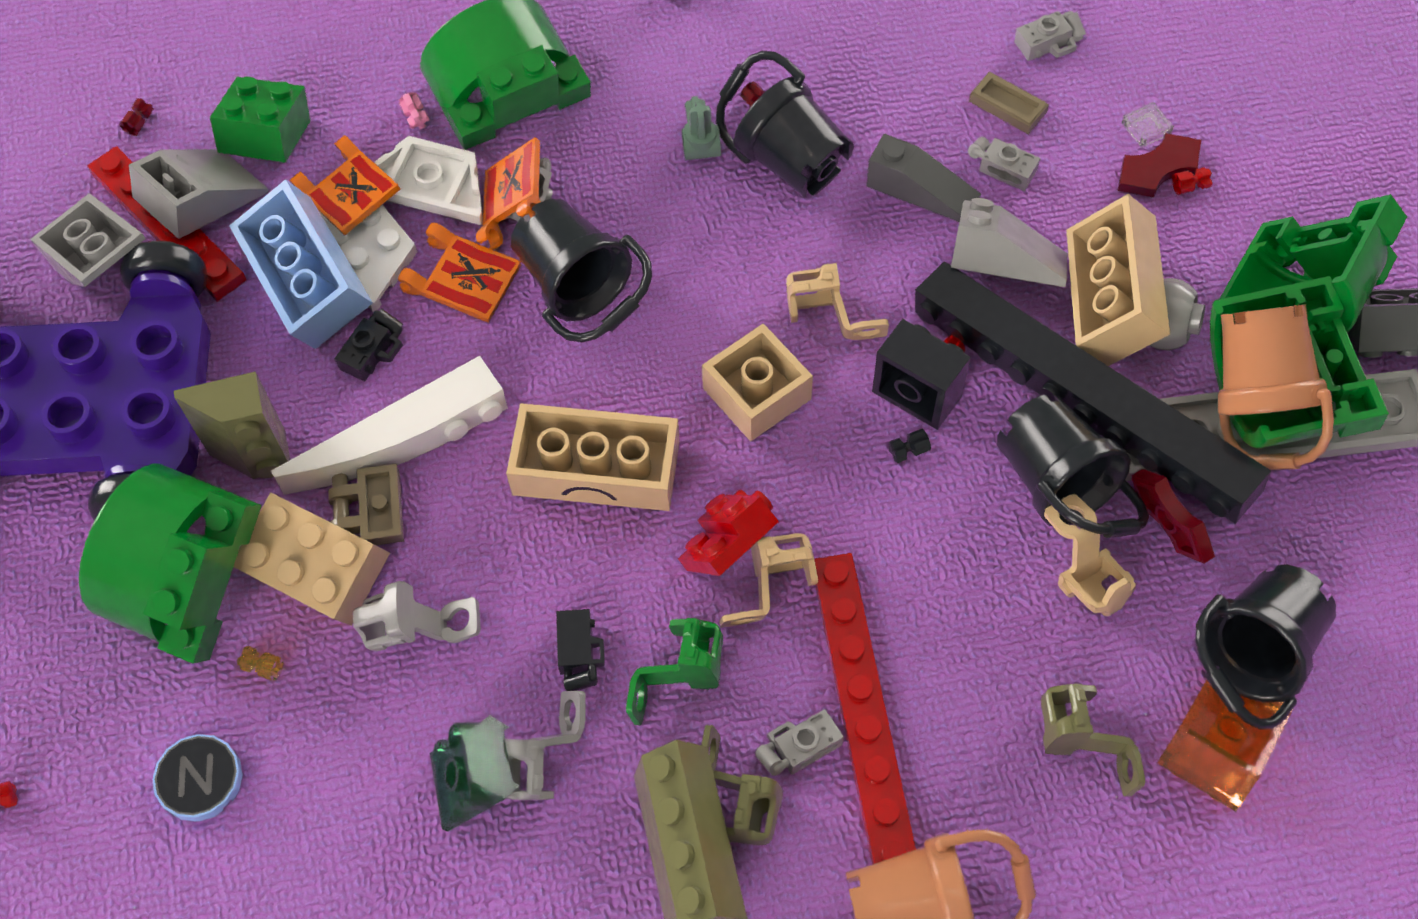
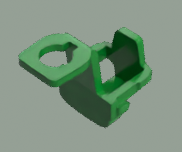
M697 618L670 620L669 629L672 634L683 637L678 663L640 667L635 671L630 681L626 704V713L634 725L643 724L648 686L686 682L689 683L692 689H716L719 687L723 634L717 624ZM709 638H713L711 654L708 653L710 645ZM637 693H638V704L636 705V699H637Z

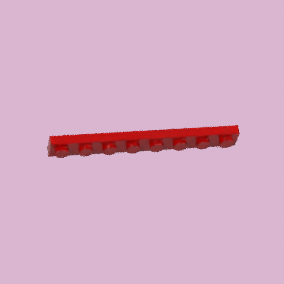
M852 553L814 558L818 576V583L815 586L871 862L875 864L916 850L853 555Z

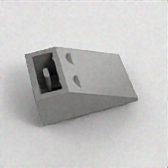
M217 149L158 150L129 164L132 197L178 239L268 193V188L230 155L217 153Z

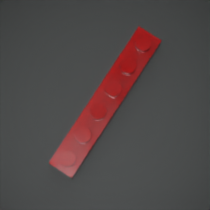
M117 146L87 165L91 174L157 241H167L186 246L202 258L207 270L205 290L217 302L247 281L243 271L200 228L178 239L132 197L129 164L133 162Z

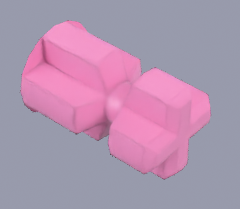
M414 92L404 94L400 98L399 104L406 117L410 116L407 119L412 129L419 127L420 130L426 127L425 122L430 119L427 112L422 110L424 107L418 94Z

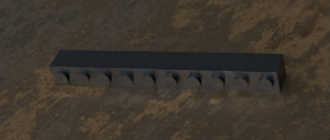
M944 261L915 289V312L921 320L927 324H934L946 332L948 336H955L965 346L976 352L984 362L994 364L1008 373L1010 378L1017 384L1026 385L1040 396L1046 395L1051 402L1055 401L1054 395H1058L1068 407L1104 438L1114 440L1128 454L1136 458L1145 469L1152 472L1156 471L1160 475L1167 477L1177 490L1184 494L1192 495L1204 503L1216 516L1225 517L1236 524L1264 492L1271 470L961 271L951 268V265Z

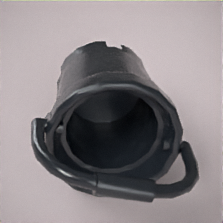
M762 50L749 55L742 64H737L719 93L721 97L716 107V124L718 125L720 137L727 147L745 164L750 163L751 160H758L794 188L803 198H806L807 192L813 196L824 189L840 173L841 169L837 166L838 159L842 155L846 160H849L854 144L813 100L811 89L804 82L805 74L781 54ZM761 60H771L778 63L792 76L777 82L753 103L742 118L733 140L725 124V108L728 101L733 99L749 74V68L754 63Z
M548 199L536 204L531 208L536 215L528 222L523 217L517 222L511 235V248L541 288V295L547 307L542 313L543 319L557 334L573 342L583 343L595 340L609 330L613 332L640 306L638 303L648 292L652 280V265L646 252L630 235H625L619 239L608 233H602L562 199ZM630 249L641 262L643 272L640 286L633 296L629 295L601 321L603 324L592 331L577 333L571 332L562 326L555 317L566 322L582 321L598 314L614 301L624 289L631 275L632 257L629 252Z
M1046 395L1038 396L1022 405L1007 419L1013 428L1007 437L1000 430L997 436V446L1033 495L1032 504L1048 526L1052 525L1045 518L1044 513L1045 509L1052 505L1060 513L1059 517L1064 523L1074 524L1089 532L1102 534L1106 538L1136 535L1140 529L1146 527L1149 519L1147 506L1139 494L1125 480L1129 474L1131 464L1129 455L1114 440L1103 438L1068 407L1058 395H1054L1055 401L1053 402ZM1121 489L1137 509L1138 519L1131 518L1105 521L1102 524L1095 523L1083 518L1080 512L1070 509L1061 500L1071 494H1075L1096 512Z
M1282 564L1277 565L1273 571L1266 572L1264 570L1235 599H1226L1222 594L1215 595L1203 609L1196 623L1195 644L1199 660L1206 671L1205 678L1229 712H1235L1244 723L1259 730L1274 729L1287 718L1297 704L1295 695L1300 693L1313 668V655L1336 618V603L1333 596L1327 601L1325 595L1319 590L1324 583L1317 576L1301 567ZM1242 697L1262 703H1283L1270 718L1261 719L1251 714L1244 707L1245 701Z

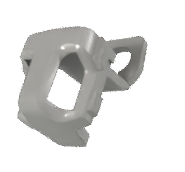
M397 581L387 584L384 587V593L365 599L363 605L353 611V627L361 636L365 647L375 651L385 650L387 647L405 642H415V632L436 640L458 643L479 635L481 629L479 602L474 597L452 601L445 605L441 611H437L415 602L413 586L404 581ZM467 610L469 622L464 629L454 631L452 628L447 627V621L452 620L458 611Z
M563 691L561 693L559 725L562 734L526 740L493 739V755L497 757V791L499 796L515 800L554 799V791L542 790L544 780V748L546 746L574 743L581 738L586 720V695L584 691ZM572 702H574L576 710L573 723H571L569 717ZM521 760L527 764V790H520Z

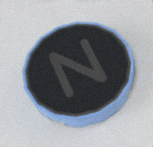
M196 734L180 739L163 753L156 764L152 779L154 794L162 807L181 820L198 822L217 816L224 810L223 807L230 800H234L239 793L243 773L240 759L228 743L214 735Z

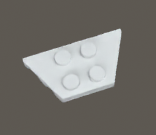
M408 136L398 143L392 152L384 154L374 162L401 188L387 201L482 225L483 214L477 160L474 152Z
M383 205L345 236L321 214L372 300L373 304L369 308L372 312L378 310L382 305L380 298L389 286H395L402 269L408 266L416 255L415 243Z

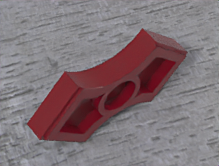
M1165 133L1162 143L1153 151L1142 155H1124L1117 191L1154 198L1158 187L1165 181L1172 179L1173 174L1189 171L1195 176L1202 140Z
M1141 469L1131 475L1134 488L1146 504L1148 514L1167 533L1176 552L1203 564L1213 559L1215 554L1204 522L1193 516L1181 504L1172 491L1167 477L1145 469Z

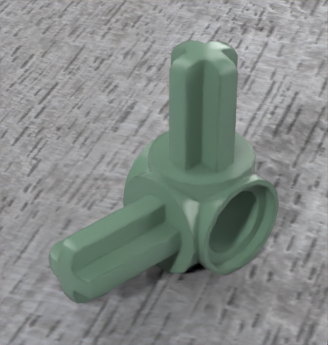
M693 96L691 100L685 102L687 124L682 128L685 161L721 157L718 125L711 121V109L709 106H706L704 99Z

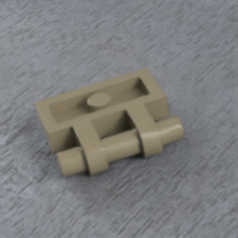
M397 464L357 469L358 483L348 484L347 475L343 473L332 477V488L328 490L329 504L333 506V520L330 521L331 523L353 534L360 533L362 539L374 545L404 542L400 473ZM359 501V515L349 516V505L352 502Z

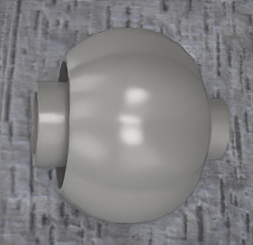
M1175 278L1164 279L1170 335L1150 345L1159 350L1168 351L1182 347L1187 344L1191 334L1199 335L1202 328L1205 305L1197 304L1198 293L1189 283Z

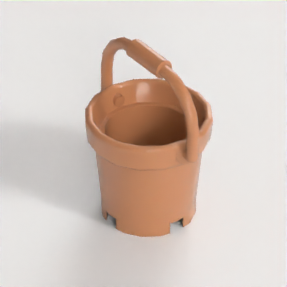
M1306 304L1234 313V319L1233 314L1221 315L1223 331V389L1218 393V413L1224 441L1269 470L1299 469L1304 464L1314 462L1326 451L1333 437L1334 416L1331 392L1327 389L1326 381L1323 378H1319L1307 320ZM1321 406L1323 424L1321 437L1317 445L1305 454L1274 453L1260 454L1259 456L1251 455L1237 443L1230 424V415L1271 413Z
M988 829L968 830L951 835L943 833L929 838L924 842V847L863 868L847 871L846 879L849 883L860 881L859 887L849 889L856 919H974L955 846L969 842L988 841L999 844L1009 851L1012 857L1010 862L1019 900H1021V907L1014 919H1028L1032 911V900L1036 897L1029 858L1022 853L1015 841L1003 833Z

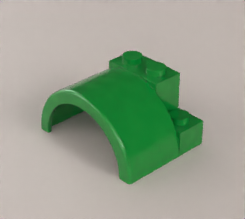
M485 0L461 11L442 25L430 38L421 55L420 69L463 150L496 137L495 130L553 105H557L559 110L591 97V82L576 55H569L545 10L535 0ZM479 87L483 101L468 102V97Z
M1390 194L1357 202L1349 217L1302 227L1293 216L1262 223L1219 300L1330 276L1332 279L1331 284L1338 293L1344 307L1341 320L1348 333L1357 321L1374 286L1383 284L1387 279L1398 257L1390 245H1393L1407 219V215ZM1297 261L1303 268L1304 275L1296 274L1284 267L1290 266Z
M1330 276L1215 300L1212 304L1210 315V342L1219 391L1223 389V331L1221 315L1233 314L1234 319V313L1306 304L1307 320L1319 378H1323L1326 381L1327 389L1331 392L1334 416L1333 433L1338 432L1339 437L1342 438L1382 428L1389 414L1374 378L1366 379L1341 320L1344 307L1338 293L1331 284L1332 279ZM1321 406L1261 414L1230 415V420L1242 440L1250 447L1256 449L1317 437L1322 434L1323 417Z
M159 463L150 464L136 470L109 496L89 531L79 568V590L84 605L97 616L159 642L157 649L192 664L210 660L223 621L216 619L240 546L249 544L262 505ZM204 517L206 522L205 534L187 532L198 518Z

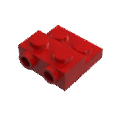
M738 490L734 495L720 494L705 506L707 512L697 520L706 533L702 532L694 536L686 544L685 548L687 550L677 559L687 571L721 576L779 522L771 512L773 509L772 503L758 490L751 496L742 490Z

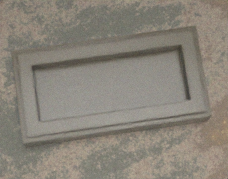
M990 71L974 88L969 97V102L1026 134L1033 130L1047 113L1049 104Z

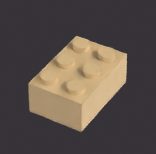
M270 492L258 515L249 544L242 545L239 549L234 568L334 620L352 626L353 611L363 605L390 553Z

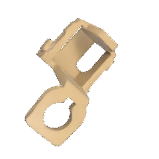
M836 263L824 264L817 269L793 272L787 276L786 292L791 323L798 322L797 309L831 305L834 306L841 333L846 339L865 340L887 336L889 329L887 319L861 321L850 325L840 294V282ZM815 291H818V292L815 293V294H807V295H799V296H796V294H798V293H806V292H815ZM875 328L874 330H871V331H862V330H865V329Z
M1071 494L1061 500L1070 509L1080 512L1083 518L1097 523L1095 512L1077 495ZM1052 505L1047 507L1044 516L1061 536L1073 539L1072 566L1059 575V588L1067 597L1073 598L1076 596L1094 614L1101 613L1108 617L1122 609L1135 590L1136 583L1134 578L1116 562L1107 548L1099 552L1100 534L1079 529L1076 525L1064 523L1059 517L1060 513ZM1112 575L1117 582L1109 586L1106 591L1101 582Z
M795 533L775 537H762L751 547L755 575L758 577L759 609L724 615L719 621L720 628L753 623L766 617L770 610L769 574L804 568L808 586H814L818 583L812 546L805 534ZM799 541L800 548L781 550L777 546L778 544Z

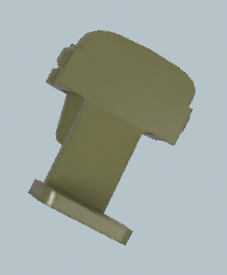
M1066 684L1047 689L1041 697L1045 725L1043 736L1045 753L1071 755L1075 750L1080 749L1116 754L1117 773L1123 796H1133L1145 785V775L1141 754L1134 741L1126 736L1093 732L1086 701L1092 700L1097 695L1096 686ZM1066 703H1071L1072 714L1069 716L1066 713ZM1129 759L1131 760L1133 767V777L1131 781L1128 776Z
M706 725L701 745L707 746L708 752L710 749L709 757L716 785L739 791L734 827H726L729 842L758 846L769 844L774 836L778 810L782 805L784 793L782 787L776 780L768 777L742 774L741 777L716 771L721 737L713 725ZM768 812L765 833H761L762 818Z

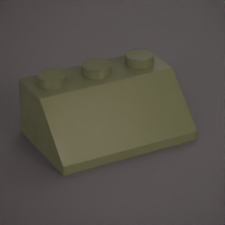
M256 371L174 390V397L208 454L252 479L273 478L274 476L271 471L290 461L285 429Z

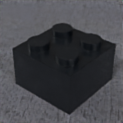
M902 319L877 351L872 392L938 430L962 397L971 357L965 354L957 345L947 344L931 335L925 327L917 324L913 325Z

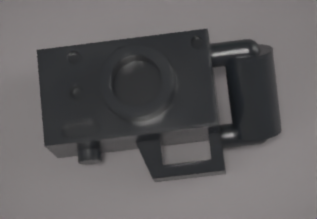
M382 308L379 311L375 310L369 319L363 317L334 358L339 370L365 382L369 375L374 373L379 361L391 363L403 346L402 341L397 339L403 331V323ZM391 344H393L394 346L392 347V349L390 350V352L387 354V353H386L387 349L390 347Z
M590 609L556 611L558 669L560 675H564L566 691H578L596 686L598 681L597 667L605 666L604 640L592 636L595 619L591 618ZM600 647V659L593 660V648Z

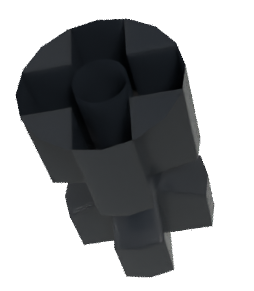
M919 429L907 434V442L905 443L900 438L889 441L888 449L894 461L899 463L907 460V452L909 451L914 456L930 451L931 444L925 430Z

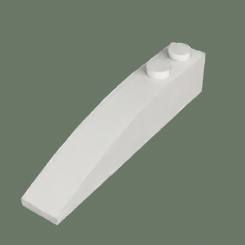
M478 356L273 469L271 472L285 495L331 486L332 477L336 474H346L348 481L357 479V469L405 463L449 441H456L462 438L468 430L483 422L496 419L502 411L508 409L503 388L482 358Z

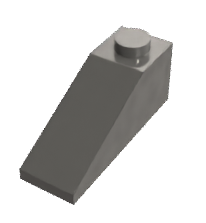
M883 134L869 159L866 187L960 222L964 200L971 201L973 198L981 197L980 192L920 147L890 135Z

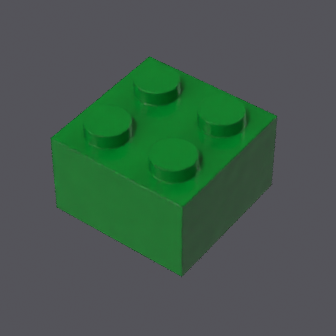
M237 76L210 116L217 153L286 163L310 123L305 86L289 84L283 81L273 82L253 77Z

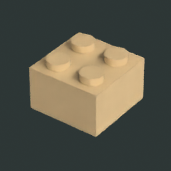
M764 323L702 364L703 389L750 441L756 439L812 398L813 375Z

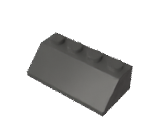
M1418 288L1372 290L1357 321L1347 333L1358 355L1375 358L1383 356V352L1397 351L1396 353L1402 356H1418Z

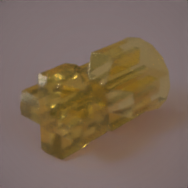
M245 646L242 649V656L237 658V665L240 666V669L251 672L255 668L258 676L275 681L283 669V658L264 652L259 657L260 653L257 652L256 648Z

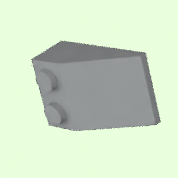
M89 193L30 240L61 276L71 284L86 287L146 238L139 230Z
M973 198L971 201H963L951 268L1059 287L1066 286L1068 253L1006 209L994 205L988 199Z

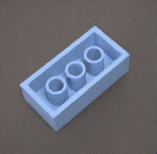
M287 180L280 183L229 225L289 334L314 349L373 304L311 197Z

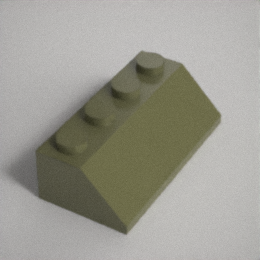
M676 739L643 754L634 774V780L664 919H748L707 746Z

